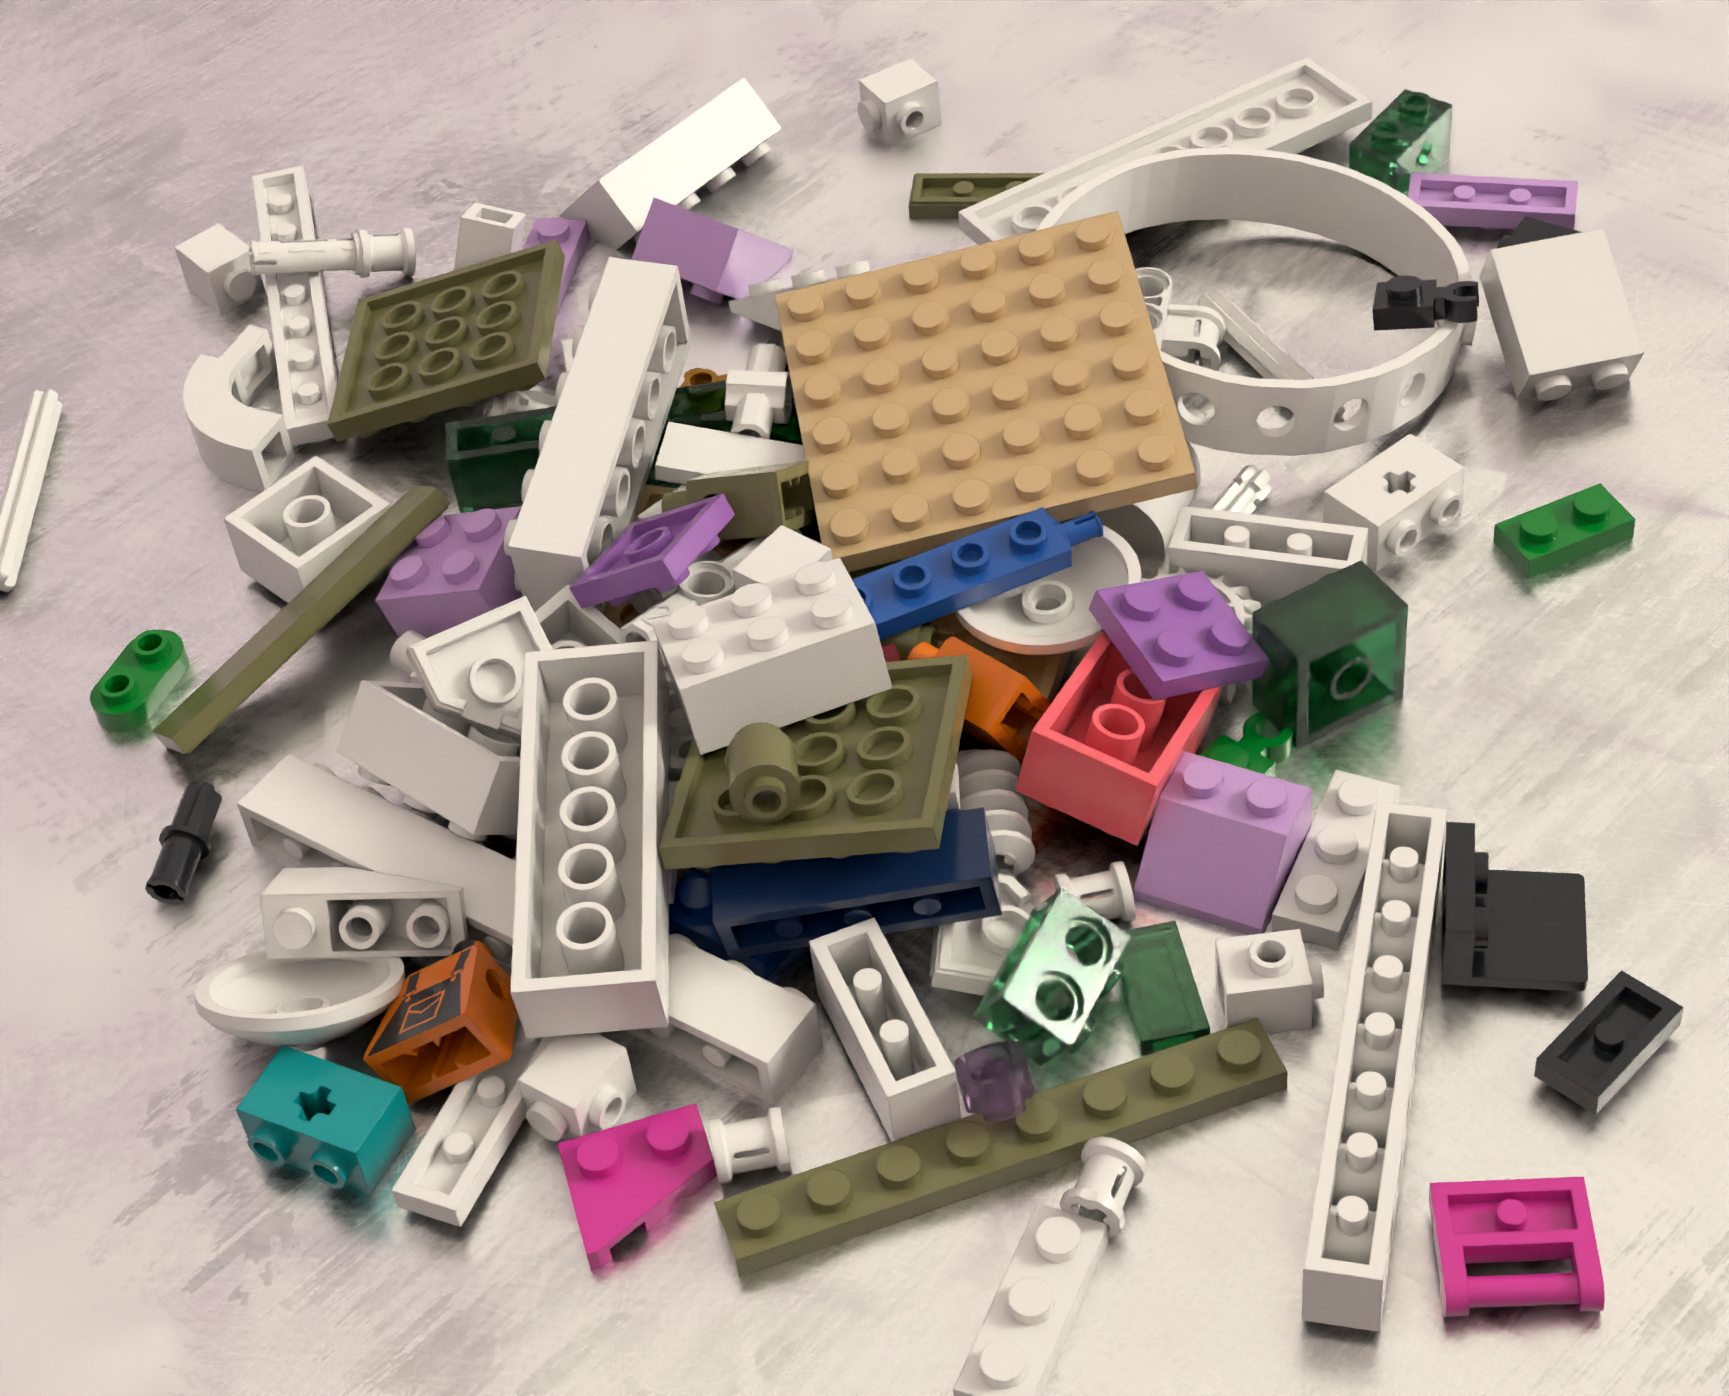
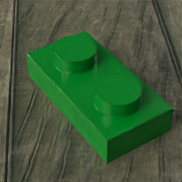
M1599 483L1496 523L1493 542L1517 569L1529 579L1633 538L1636 519Z

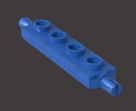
M1042 507L860 576L852 581L875 622L879 639L883 640L1072 567L1071 547L1103 536V527L1100 518L1096 517L1095 511H1090L1088 514L1061 524L1048 515Z

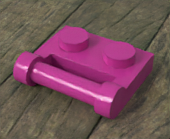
M1584 1177L1430 1183L1428 1201L1440 1277V1296L1444 1317L1469 1316L1470 1308L1576 1304L1578 1312L1604 1310L1603 1275ZM1570 1259L1572 1273L1467 1277L1465 1263Z

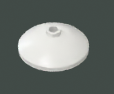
M1072 519L1060 521V523L1062 524V523L1067 522V521H1070V520H1072ZM1102 525L1103 536L1071 547L1072 567L955 611V615L973 636L991 646L1008 652L1032 656H1048L1073 652L1094 644L1103 632L1102 627L1089 611V606L1096 590L1142 582L1140 563L1130 544L1118 533Z
M266 950L232 960L206 974L194 989L195 1007L200 1017L216 1029L230 1035L266 1046L282 1047V1045L302 1052L316 1050L325 1046L328 1041L343 1037L357 1030L386 1010L401 992L405 980L404 964L399 957L267 959Z

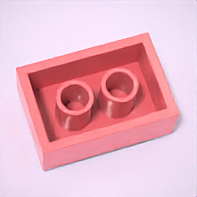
M1103 630L1032 729L1015 791L1137 846L1152 823L1158 798L1184 751L1195 754L1206 738L1223 686L1154 700Z

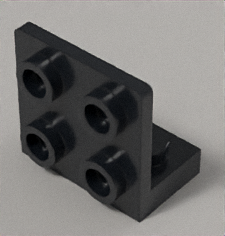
M1446 822L1442 874V984L1563 991L1586 990L1588 983L1584 877L1577 873L1489 870L1488 852H1475V823Z

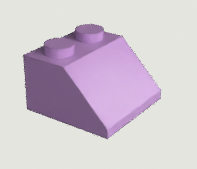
M654 197L632 259L678 266L680 281L685 279L694 283L691 294L721 304L724 295L736 299L750 296L748 285L768 281L791 260L794 250Z
M1184 751L1158 798L1134 887V899L1248 935L1265 933L1311 827L1312 788Z

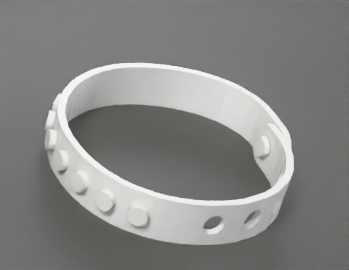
M1231 147L1194 148L1138 158L1102 172L1071 191L1051 209L1035 230L1114 211L1119 213L1125 234L1142 228L1189 220L1221 219L1269 223L1295 228L1338 241L1375 259L1398 276H1415L1421 280L1437 279V287H1446L1461 281H1474L1463 250L1455 238L1435 217L1417 203L1383 182L1355 170L1319 159L1280 151ZM1446 319L1437 320L1440 327L1430 337L1399 357L1370 369L1329 378L1308 380L1257 379L1226 374L1187 363L1160 351V355L1187 442L1215 450L1251 455L1296 456L1316 454L1369 442L1391 433L1420 415L1440 396L1449 383L1455 369L1460 344L1472 346L1477 321L1454 323ZM1414 376L1413 382L1409 390L1405 393L1403 397H1401L1404 387L1406 386L1408 381ZM1187 393L1204 395L1213 404L1215 415L1210 418H1199L1192 415L1184 407L1182 396ZM1352 399H1362L1361 406L1353 417L1344 422H1334L1335 415L1343 404ZM1273 406H1283L1293 412L1290 422L1276 429L1264 428L1256 421L1263 410Z

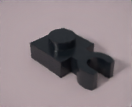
M1398 276L1390 279L1388 282H1377L1372 308L1374 331L1434 328L1435 320L1441 319L1454 323L1475 322L1478 319L1477 307H1479L1478 282L1461 281L1446 287H1437V279L1421 280L1415 276Z

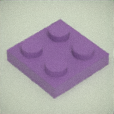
M719 494L632 522L581 574L569 589L582 609L607 601L610 606L615 607L631 600L641 591L655 588L657 593L673 589L690 575L687 567L697 557L706 554L719 543L720 539L717 534L735 516V513L725 496Z
M1203 571L1096 590L1089 606V611L1154 700L1259 679L1262 677L1270 660Z

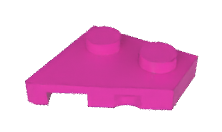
M697 1103L557 1143L591 1271L603 1268L613 1260L610 1249L639 1225L648 1232L669 1215L671 1208L677 1201L693 1196L717 1176L714 1159Z

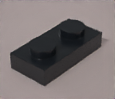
M1621 970L1536 1058L1534 1076L1597 1115L1680 1026L1683 1006Z

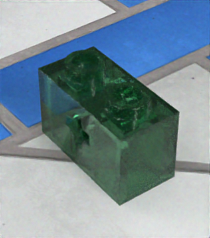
M1405 89L1349 144V169L1383 182L1408 197L1411 173L1434 174L1449 159L1453 104L1431 98L1422 92H1413Z

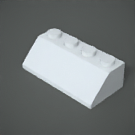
M744 77L599 179L564 210L559 217L569 220H587L590 237L616 250L632 238L637 243L654 197L690 210L701 201L695 193L705 185L713 193L736 176V173L731 168L734 164L741 160L747 168L768 153L771 148L766 141L778 132L781 127Z

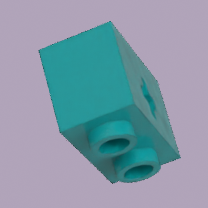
M282 1045L236 1108V1112L247 1135V1144L250 1150L264 1162L274 1166H282L284 1163L310 1172L317 1180L332 1188H342L345 1185L370 1195L374 1192L416 1130L402 1087Z

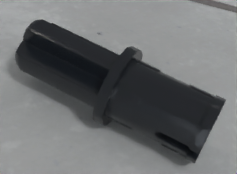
M204 782L202 785L191 783L185 788L171 825L163 828L160 833L159 841L162 849L153 873L145 886L147 893L159 902L172 905L182 904L187 898L188 888L199 860L209 855L211 843L208 836L222 802L221 795L214 791V786Z

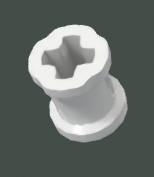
M1122 861L1111 863L1108 871L1071 879L1066 873L1054 875L1055 895L1064 929L1070 935L1078 933L1080 925L1118 917L1124 923L1135 921L1133 892L1126 867ZM1100 895H1107V897L1092 899V900H1088V901H1082V900H1081V899L1096 897V896H1100Z
M780 1106L769 1108L767 1116L724 1124L720 1118L708 1119L720 1185L731 1183L734 1174L770 1167H777L781 1173L792 1171Z
M1094 1137L1089 1139L1083 1147L1081 1160L1084 1166L1075 1187L1063 1193L1059 1205L1063 1211L1106 1223L1108 1226V1238L1115 1237L1121 1233L1125 1224L1123 1207L1131 1187L1142 1182L1147 1164L1144 1157L1125 1142L1109 1137Z

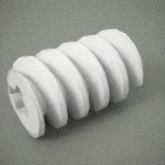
M994 749L959 751L956 762L959 771L960 809L970 810L984 807L995 845L998 874L1013 876L1016 879L1017 875L1030 867L1035 857V847L1031 841L1032 828L1028 821L1029 809L1024 800L1025 795L1015 791L1021 765L1016 757L1005 751Z

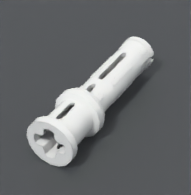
M410 227L401 228L399 233L368 234L365 229H357L350 234V238L259 242L250 240L248 248L249 252H252V255H249L252 276L274 273L352 270L353 274L358 275L360 278H367L371 272L402 271L405 276L414 275L416 268L415 240Z

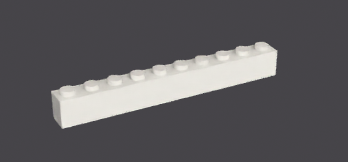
M289 753L237 803L252 846L296 868L352 867L462 886L468 940H476L485 944L491 950L493 959L505 972L511 974L516 858L510 859L485 847L481 841L461 837L451 830L436 824L422 811H409L386 800L378 791L371 787L364 786L360 788L337 777L332 770L322 764L316 763L312 765ZM677 933L669 934L668 1027L624 1030L774 1106L823 1047L816 1004L811 1002L805 994L792 987H779L758 977L748 967L738 961H725L699 949L690 939Z

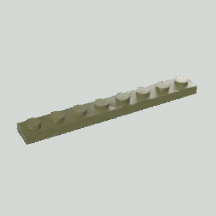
M1258 1018L716 1201L714 1205L717 1218L738 1275L741 1277L1081 1160L1083 1147L1091 1138L1109 1137L1128 1144L1287 1089L1288 1071Z

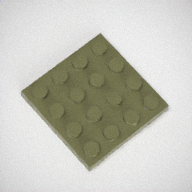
M557 239L359 299L327 423L336 441L339 442L356 436L361 438L370 437L380 432L383 428L407 421L413 423L421 422L441 411L458 406L472 407L480 404L486 398L509 391H527L538 383L546 381L565 255Z
M968 655L886 662L892 689L780 727L779 729L792 740L795 747L801 797L797 807L788 816L778 821L758 823L740 816L734 810L730 801L726 765L728 746L700 755L694 738H692L658 847L665 870L682 868L707 869L721 865L760 862L773 864L786 860L825 857L846 858L851 855L890 852L913 853L920 850L939 849L972 682V671Z

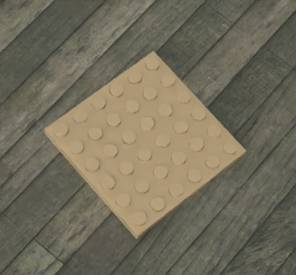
M1118 211L775 295L806 461L809 460L808 475L821 544L831 549L832 560L840 557L847 572L910 558L1042 507L1048 515L1056 519L1057 522L1083 516L1090 511L1102 512L1198 488L1192 459Z

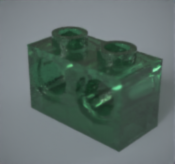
M1062 887L1032 909L972 1018L1039 1066L1044 1065L1064 1051L1071 1055L1074 1054L1084 1044L1094 1028L1095 1019L1089 1016V1013L1097 998H1104L1112 990L1124 970V964L1119 962L1118 958L1130 935ZM1066 945L1074 951V953L1077 956L1078 963L1071 958L1066 949ZM1035 998L1045 1005L1049 1013V1019L1040 1012Z

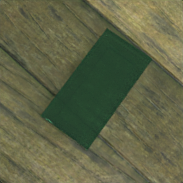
M1176 921L1108 933V949L1141 1057L1209 1035V1022Z

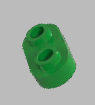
M148 630L136 636L125 647L94 686L90 694V703L102 727L110 731H128L145 724L155 714L189 667V658L183 641L178 634L169 630Z

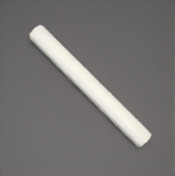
M51 389L47 392L36 390L29 398L0 503V590L5 592L11 591L17 581L63 406L57 400L58 393Z

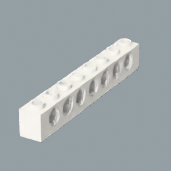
M1380 801L1376 803L1303 1266L1302 1320L1380 1332L1443 867L1447 809Z

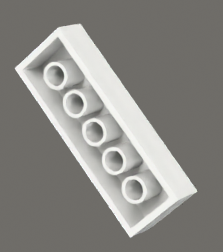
M608 257L601 280H594L592 282L588 298L589 315L585 326L579 325L575 330L572 343L573 361L568 373L562 372L559 376L556 387V410L552 421L545 420L541 427L539 435L540 455L535 469H528L525 473L521 492L523 504L518 519H511L508 522L504 536V552L506 556H511L515 569V589L521 591L523 597H527L534 613L567 584L571 586L630 523L634 522L692 342L678 266ZM607 602L593 606L604 615Z
M658 640L525 652L510 993L527 1039L668 1027L669 870H665L658 847L669 815V686Z

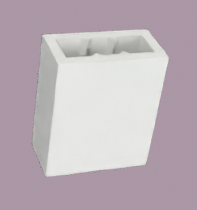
M1604 228L1490 250L1479 277L1517 400L1537 396L1538 400L1549 401L1565 396L1572 389L1592 385L1597 390H1606L1617 387L1630 378L1644 351Z

